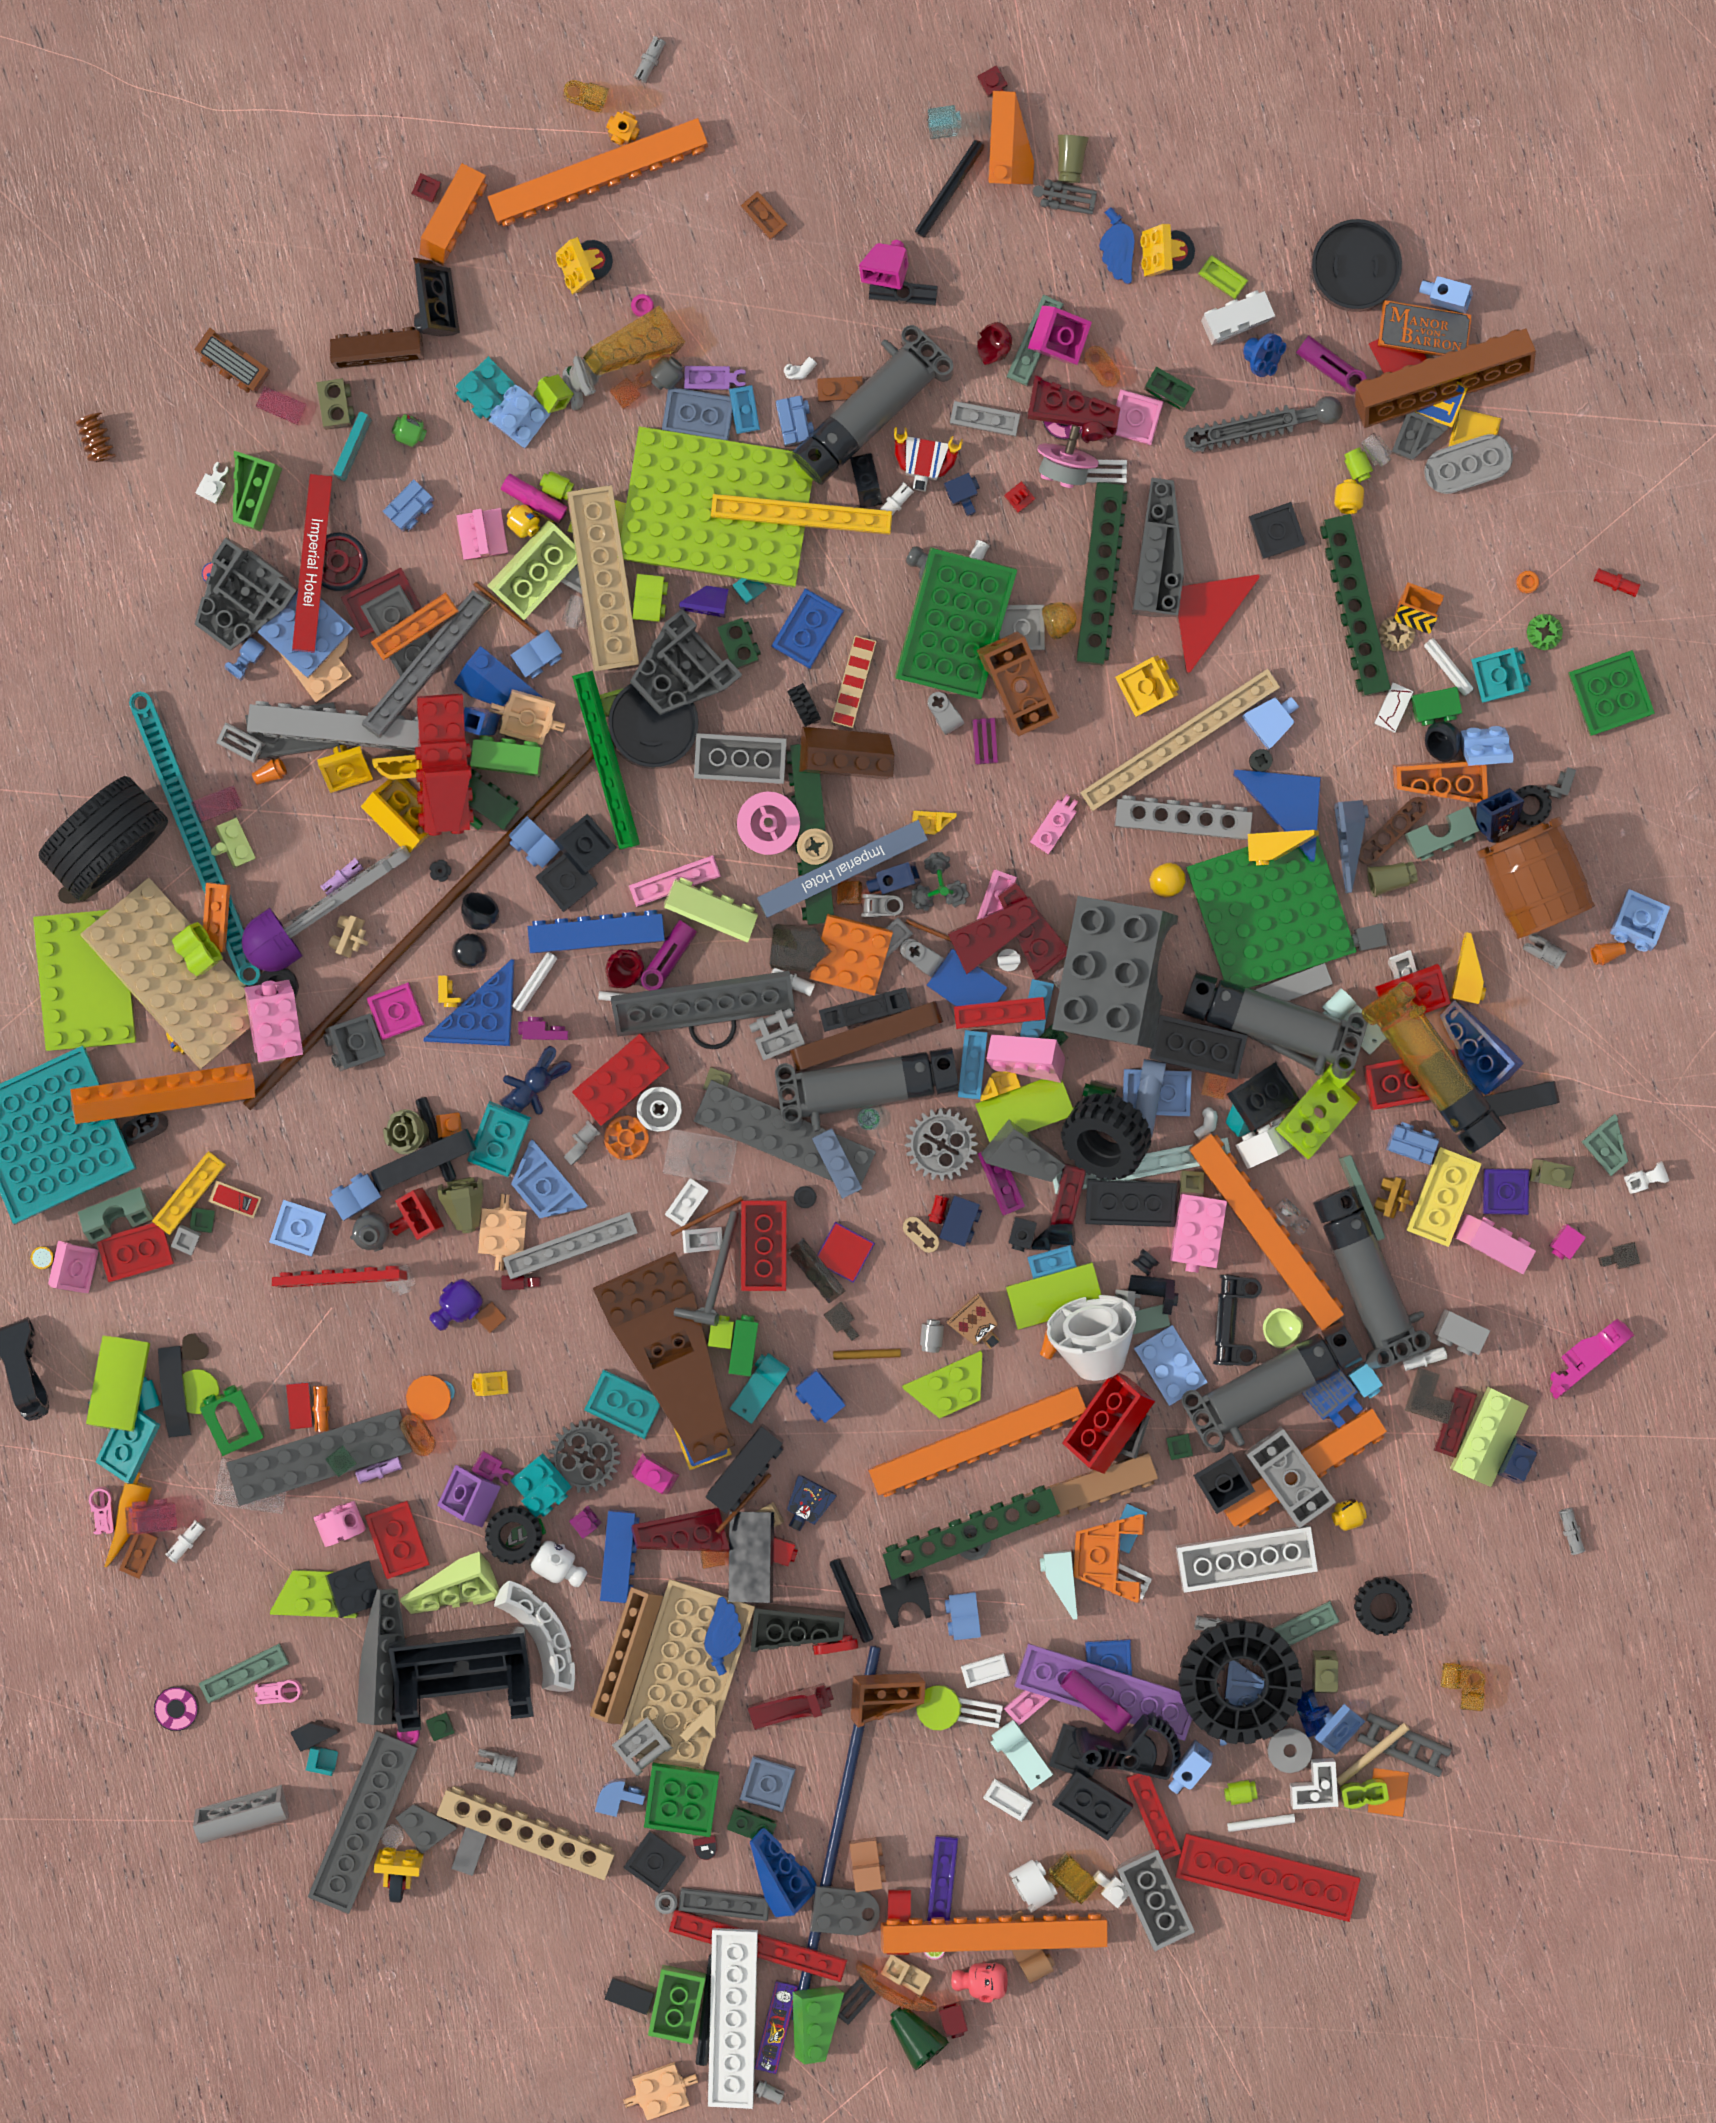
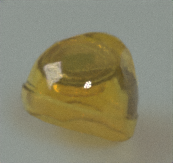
M1055 602L1042 608L1044 623L1052 639L1062 638L1075 627L1077 616L1069 604Z

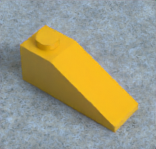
M1305 830L1248 834L1249 861H1256V866L1269 865V861L1279 859L1318 836L1319 831Z
M1466 932L1463 936L1450 999L1479 1004L1480 1000H1484L1486 987H1483L1484 981L1472 934Z

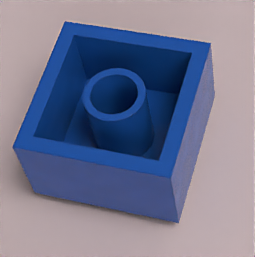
M817 1368L796 1385L797 1392L795 1395L803 1404L807 1402L812 1407L810 1412L818 1422L822 1419L826 1423L846 1406V1402Z

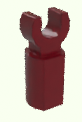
M502 1275V1290L540 1287L541 1277L525 1278V1275L510 1280L509 1275Z

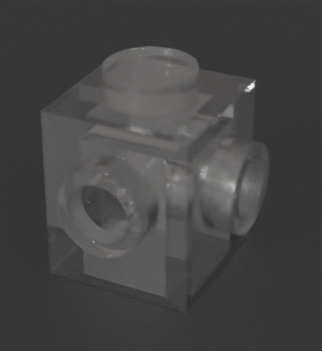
M409 1264L399 1267V1270L407 1271V1280L384 1282L387 1290L391 1289L392 1293L398 1291L399 1295L412 1291L411 1286L416 1285Z

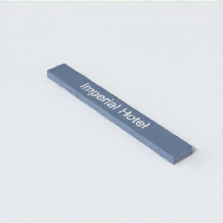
M916 820L757 897L766 918L928 839L919 820Z

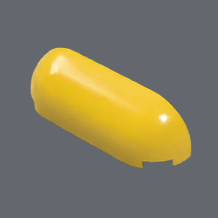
M415 755L372 759L374 768L388 779L415 778L416 769H419V760L415 759Z

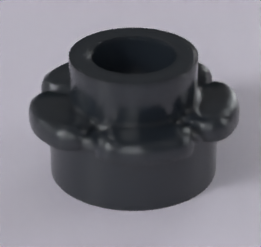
M445 860L433 862L429 868L431 870V878L435 881L439 880V882L446 881L452 871Z

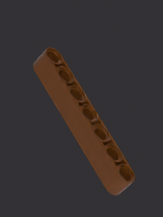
M933 1001L789 1051L797 1072L942 1023L943 1019L937 1002Z

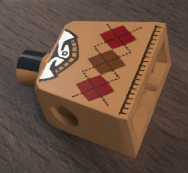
M978 1293L946 1321L949 1326L973 1345L982 1340L991 1349L1000 1341L992 1331L998 1323Z

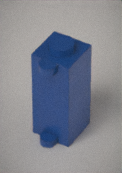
M481 707L464 708L465 731L476 735H495L500 714L489 712L488 709Z

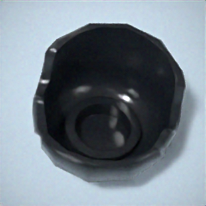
M464 934L453 944L452 957L454 962L461 968L473 969L486 958L487 947L485 941L476 934Z

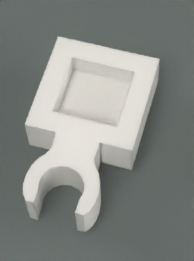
M219 462L215 463L212 476L205 473L195 492L214 504H217L226 487V484L221 482V480L229 472V468L226 466L225 471L219 473L217 471L220 465Z

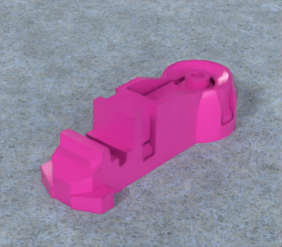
M1616 1319L1596 1336L1581 1340L1561 1356V1359L1568 1367L1566 1370L1568 1375L1565 1376L1562 1373L1559 1376L1555 1371L1551 1373L1550 1380L1552 1381L1550 1392L1553 1394V1397L1558 1399L1634 1336L1628 1326L1619 1319Z

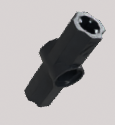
M904 281L902 288H907L910 292L906 298H900L897 295L898 289L873 284H870L869 300L936 306L938 286L913 284Z

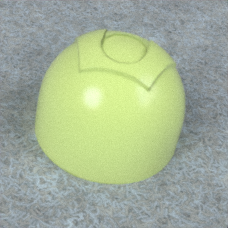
M1277 1308L1273 1310L1263 1323V1332L1266 1340L1276 1348L1290 1346L1299 1338L1303 1330L1301 1318L1288 1309Z

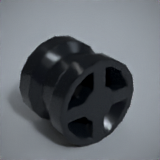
M1144 1249L1140 1251L1138 1258H1134L1131 1261L1147 1276L1151 1274V1269L1159 1264Z

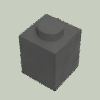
M1383 923L1354 929L1355 934H1352L1354 947H1358L1359 951L1388 945Z

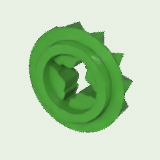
M1538 615L1528 624L1527 638L1537 649H1552L1562 639L1563 628L1559 620L1552 615ZM1547 623H1549L1548 631L1551 632V634H1554V636L1547 635L1543 639V641H1541L1542 633L1539 632V630H1537L1536 628L1543 629L1547 625Z

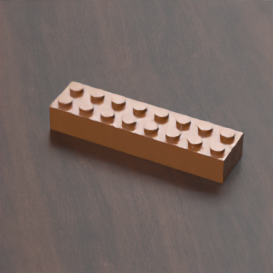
M1516 329L1501 337H1491L1486 342L1480 344H1470L1465 349L1459 351H1449L1444 356L1438 358H1428L1414 366L1407 365L1393 373L1386 372L1378 378L1362 380L1359 384H1356L1355 407L1364 428L1463 394L1456 391L1458 389L1457 382L1462 383L1463 387L1468 388L1466 394L1532 373L1534 372L1536 350L1527 329Z

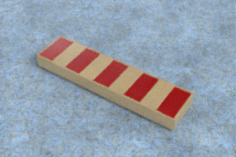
M854 636L831 723L853 728L876 641Z

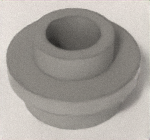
M663 1891L656 1896L655 1907L662 1914L672 1913L677 1907V1898L672 1892ZM665 1898L669 1899L670 1905L664 1906L662 1900Z

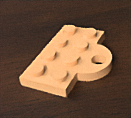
M348 636L309 678L281 654L316 703L353 677L340 660L348 648Z

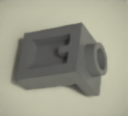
M1567 767L1564 772L1560 771L1556 784L1560 785L1559 788L1546 785L1544 790L1549 791V796L1561 799L1562 796H1568L1576 770Z

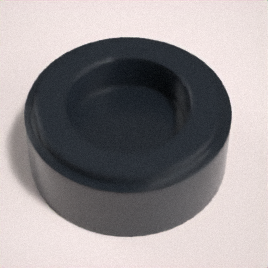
M801 1186L794 1193V1201L801 1208H809L816 1201V1193L809 1186Z

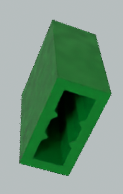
M742 1314L741 1318H736L729 1374L751 1377L759 1320H755L753 1315Z

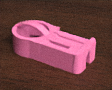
M106 1487L95 1488L89 1496L96 1528L93 1532L96 1535L103 1532L109 1534L115 1529L112 1505L113 1496ZM98 1491L100 1506L96 1505L93 1501V1495ZM104 1493L108 1496L107 1505H105Z
M295 1679L261 1684V1686L258 1683L255 1685V1692H257L255 1697L256 1703L294 1702L302 1695V1685ZM287 1683H292L296 1686L291 1688H283L284 1685ZM298 1692L297 1696L293 1699H289L284 1695V1693Z

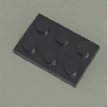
M1276 1062L1227 1093V1096L1251 1132L1300 1100Z
M1079 1768L1075 1770L1052 1801L1054 1807L1107 1841L1133 1809V1803Z

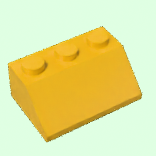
M388 779L373 791L361 806L401 848L405 845L410 853L430 836L418 824V813H421V804L417 803V790L406 779Z

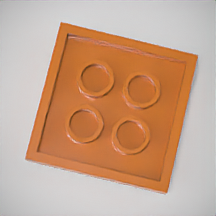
M827 914L809 978L875 996L893 931Z

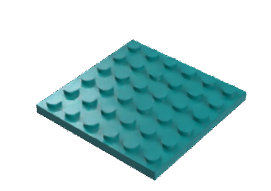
M83 1045L0 1083V1194L14 1225L137 1169L116 1118L75 1124L70 1089L101 1085L87 1050Z

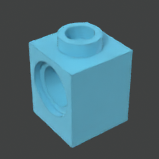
M1364 1362L1348 1373V1376L1362 1397L1368 1396L1372 1398L1381 1391L1379 1388L1383 1384L1373 1369L1368 1366L1367 1362Z

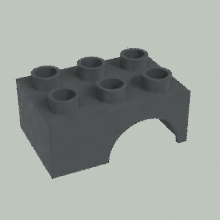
M1078 896L1052 1029L1153 1049L1163 995H1161L1158 988L1159 957L1164 939L1173 925H1177L1178 916L1162 910Z

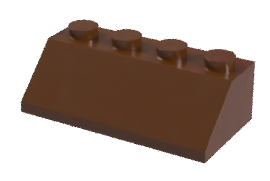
M404 327L400 332H393V329L380 330V334L372 335L370 331L359 332L358 336L349 337V334L335 335V339H330V362L335 369L424 360L422 333L416 330L415 327Z
M802 727L799 772L875 779L893 777L895 754L889 734Z

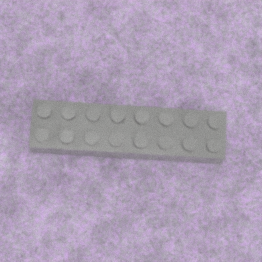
M256 701L255 705H249L247 732L253 736H262L263 733L264 737L293 738L302 741L339 743L342 745L415 752V747H418L419 739L418 717H413V720H406L404 716L399 715L384 735L379 738L362 726V722L367 716L361 715L359 711L346 710L345 714L333 708H323V711H316L312 706H301L300 709H294L291 704L278 703V707H273L269 702Z

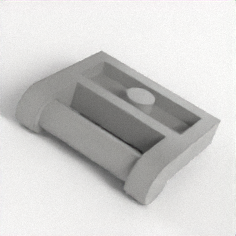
M648 1716L612 1744L636 1776L640 1775L643 1772L642 1769L662 1753L668 1752L673 1748ZM656 1739L660 1744L636 1763L632 1758Z

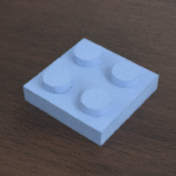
M283 1200L269 1243L312 1257L327 1214Z

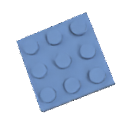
M297 591L286 609L263 625L258 633L301 673L309 678L352 632L353 628L320 598L315 653L292 651Z

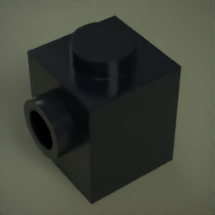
M1014 1217L1008 1243L1012 1244L1011 1249L1024 1252L1025 1248H1031L1037 1222Z

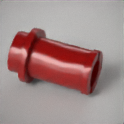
M935 1195L931 1214H928L930 1222L942 1225V1221H945L943 1217L949 1198Z

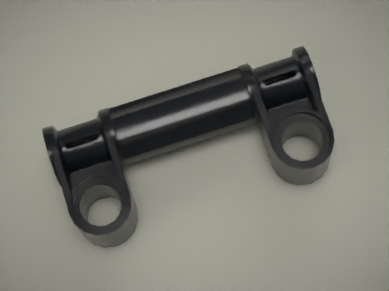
M1220 1274L1221 1293H1218L1214 1344L1217 1348L1216 1360L1213 1361V1364L1250 1366L1254 1364L1257 1358L1255 1349L1250 1345L1235 1344L1238 1298L1252 1299L1258 1297L1262 1287L1256 1278ZM1230 1281V1290L1228 1292V1282ZM1255 1282L1258 1286L1256 1293L1248 1294L1245 1291L1246 1284ZM1225 1348V1358L1223 1359V1349ZM1244 1349H1249L1252 1351L1253 1357L1249 1361H1243L1240 1358V1353Z

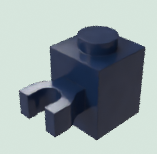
M967 473L944 483V488L952 506L961 503L967 517L975 514L976 511L970 500L978 495L977 490L980 489L975 476L971 477Z

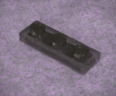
M804 1238L787 1251L828 1303H831L846 1291Z

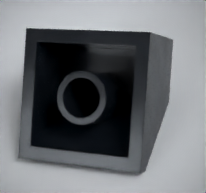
M1232 1452L1193 1475L1216 1514L1255 1492Z

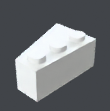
M1257 290L1247 294L1246 299L1240 301L1235 299L1226 303L1225 307L1220 309L1214 308L1205 312L1201 322L1211 345H1215L1273 320L1275 314L1265 291L1259 293Z

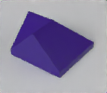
M706 585L682 600L679 608L687 612L725 618L729 589Z

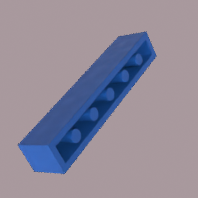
M658 910L644 911L642 916H635V912L622 913L621 918H613V914L599 915V920H591L590 916L577 917V922H568V918L555 919V924H546V920L532 921L533 926H527L530 953L665 941L663 914H658Z

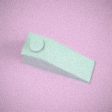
M1071 1551L1043 1552L1044 1558H1040L1041 1572L1045 1571L1047 1579L1072 1619H1077Z

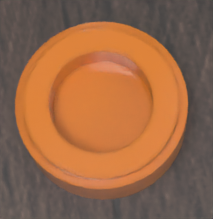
M1532 571L1520 573L1516 579L1517 589L1525 594L1534 592L1539 586L1537 574Z

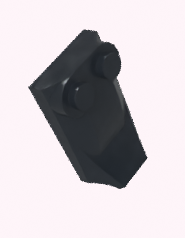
M413 257L419 312L414 317L415 328L422 334L438 337L453 336L460 333L451 268L438 266L431 260Z

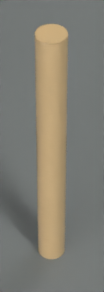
M1403 1723L1337 1777L1339 1785L1342 1786L1409 1731L1410 1728L1407 1724Z

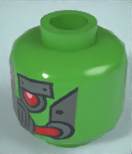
M403 414L401 417L396 418L391 433L394 434L396 441L413 447L418 441L423 442L427 430L423 429L424 422L421 419L409 414Z

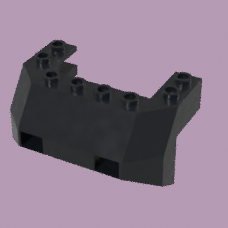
M496 1625L419 1634L390 1643L388 1650L395 1683V1716L399 1733L421 1730L422 1698L508 1688L511 1719L534 1717L533 1686L525 1627Z

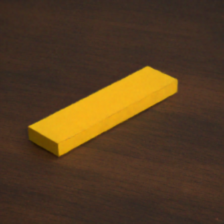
M208 1151L152 1222L168 1235H171L225 1168L226 1164Z

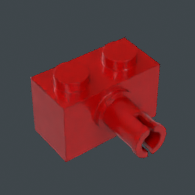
M423 1187L412 1190L395 1201L403 1214L401 1218L389 1224L390 1229L398 1227L392 1231L395 1236L410 1228L415 1238L419 1240L444 1227Z

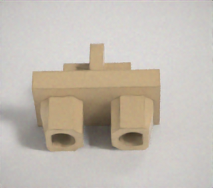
M352 915L350 917L340 916L337 927L345 929L342 937L333 935L329 942V946L336 950L335 953L350 958L353 950L358 952L361 944L368 945V941L363 940L366 933L365 930H362L365 920Z

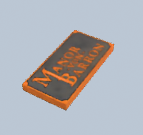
M1385 300L1382 307L1378 346L1444 356L1449 351H1459L1468 346L1471 315Z

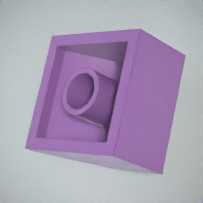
M455 1465L437 1506L463 1522L483 1527L501 1486L474 1472Z

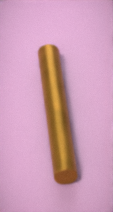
M901 1349L833 1351L834 1360L901 1357Z

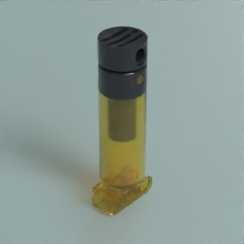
M1403 981L1362 1009V1017L1370 1025L1378 1023L1380 1031L1453 1132L1458 1133L1456 1136L1469 1154H1472L1505 1131L1506 1126L1495 1111L1490 1110V1104L1424 1014L1426 1007L1424 1005L1418 1006L1412 1001L1416 995L1413 986Z

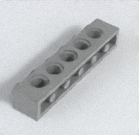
M1122 795V799H1117L1114 827L1248 840V834L1251 831L1252 812H1247L1245 807H1234L1233 811L1225 810L1224 805L1212 804L1211 808H1203V803L1189 802V806L1180 805V801L1167 800V804L1158 803L1156 798H1145L1144 801H1135V796ZM1135 807L1144 809L1145 815L1142 819H1136L1133 816L1132 811ZM1163 809L1166 811L1167 818L1165 821H1158L1155 818L1156 810ZM1181 811L1189 814V821L1186 824L1180 823L1177 819V815ZM1204 813L1209 814L1212 818L1209 826H1204L1200 823V816ZM1224 816H1231L1233 818L1234 825L1232 828L1223 826L1222 819Z

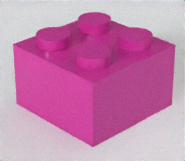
M1042 305L1028 349L1064 363L1078 365L1092 322L1056 307Z

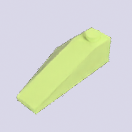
M479 1551L458 1559L400 1598V1602L411 1614L435 1611L440 1606L452 1605L453 1608L460 1607V1603L473 1602V1605L482 1604L496 1599L500 1589L490 1563Z

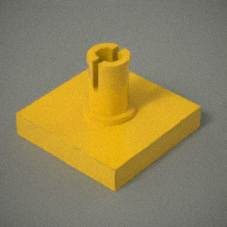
M339 745L341 752H339L336 746L333 749V755L317 759L318 766L330 793L373 780L372 773L360 746L347 750L345 745Z

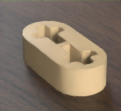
M908 1217L904 1221L903 1231L924 1252H934L938 1248V1237L920 1219ZM909 1221L912 1223L917 1221L919 1223L917 1225V1228L921 1231L919 1235L915 1231H907L909 1228L907 1223ZM923 1234L927 1238L933 1237L935 1239L933 1241L935 1245L933 1248L930 1246L925 1248L923 1246L925 1244L921 1238Z

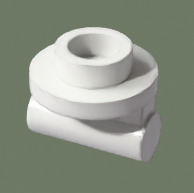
M1012 949L1001 951L997 957L998 966L1004 971L1015 970L1019 963H1021L1020 954Z

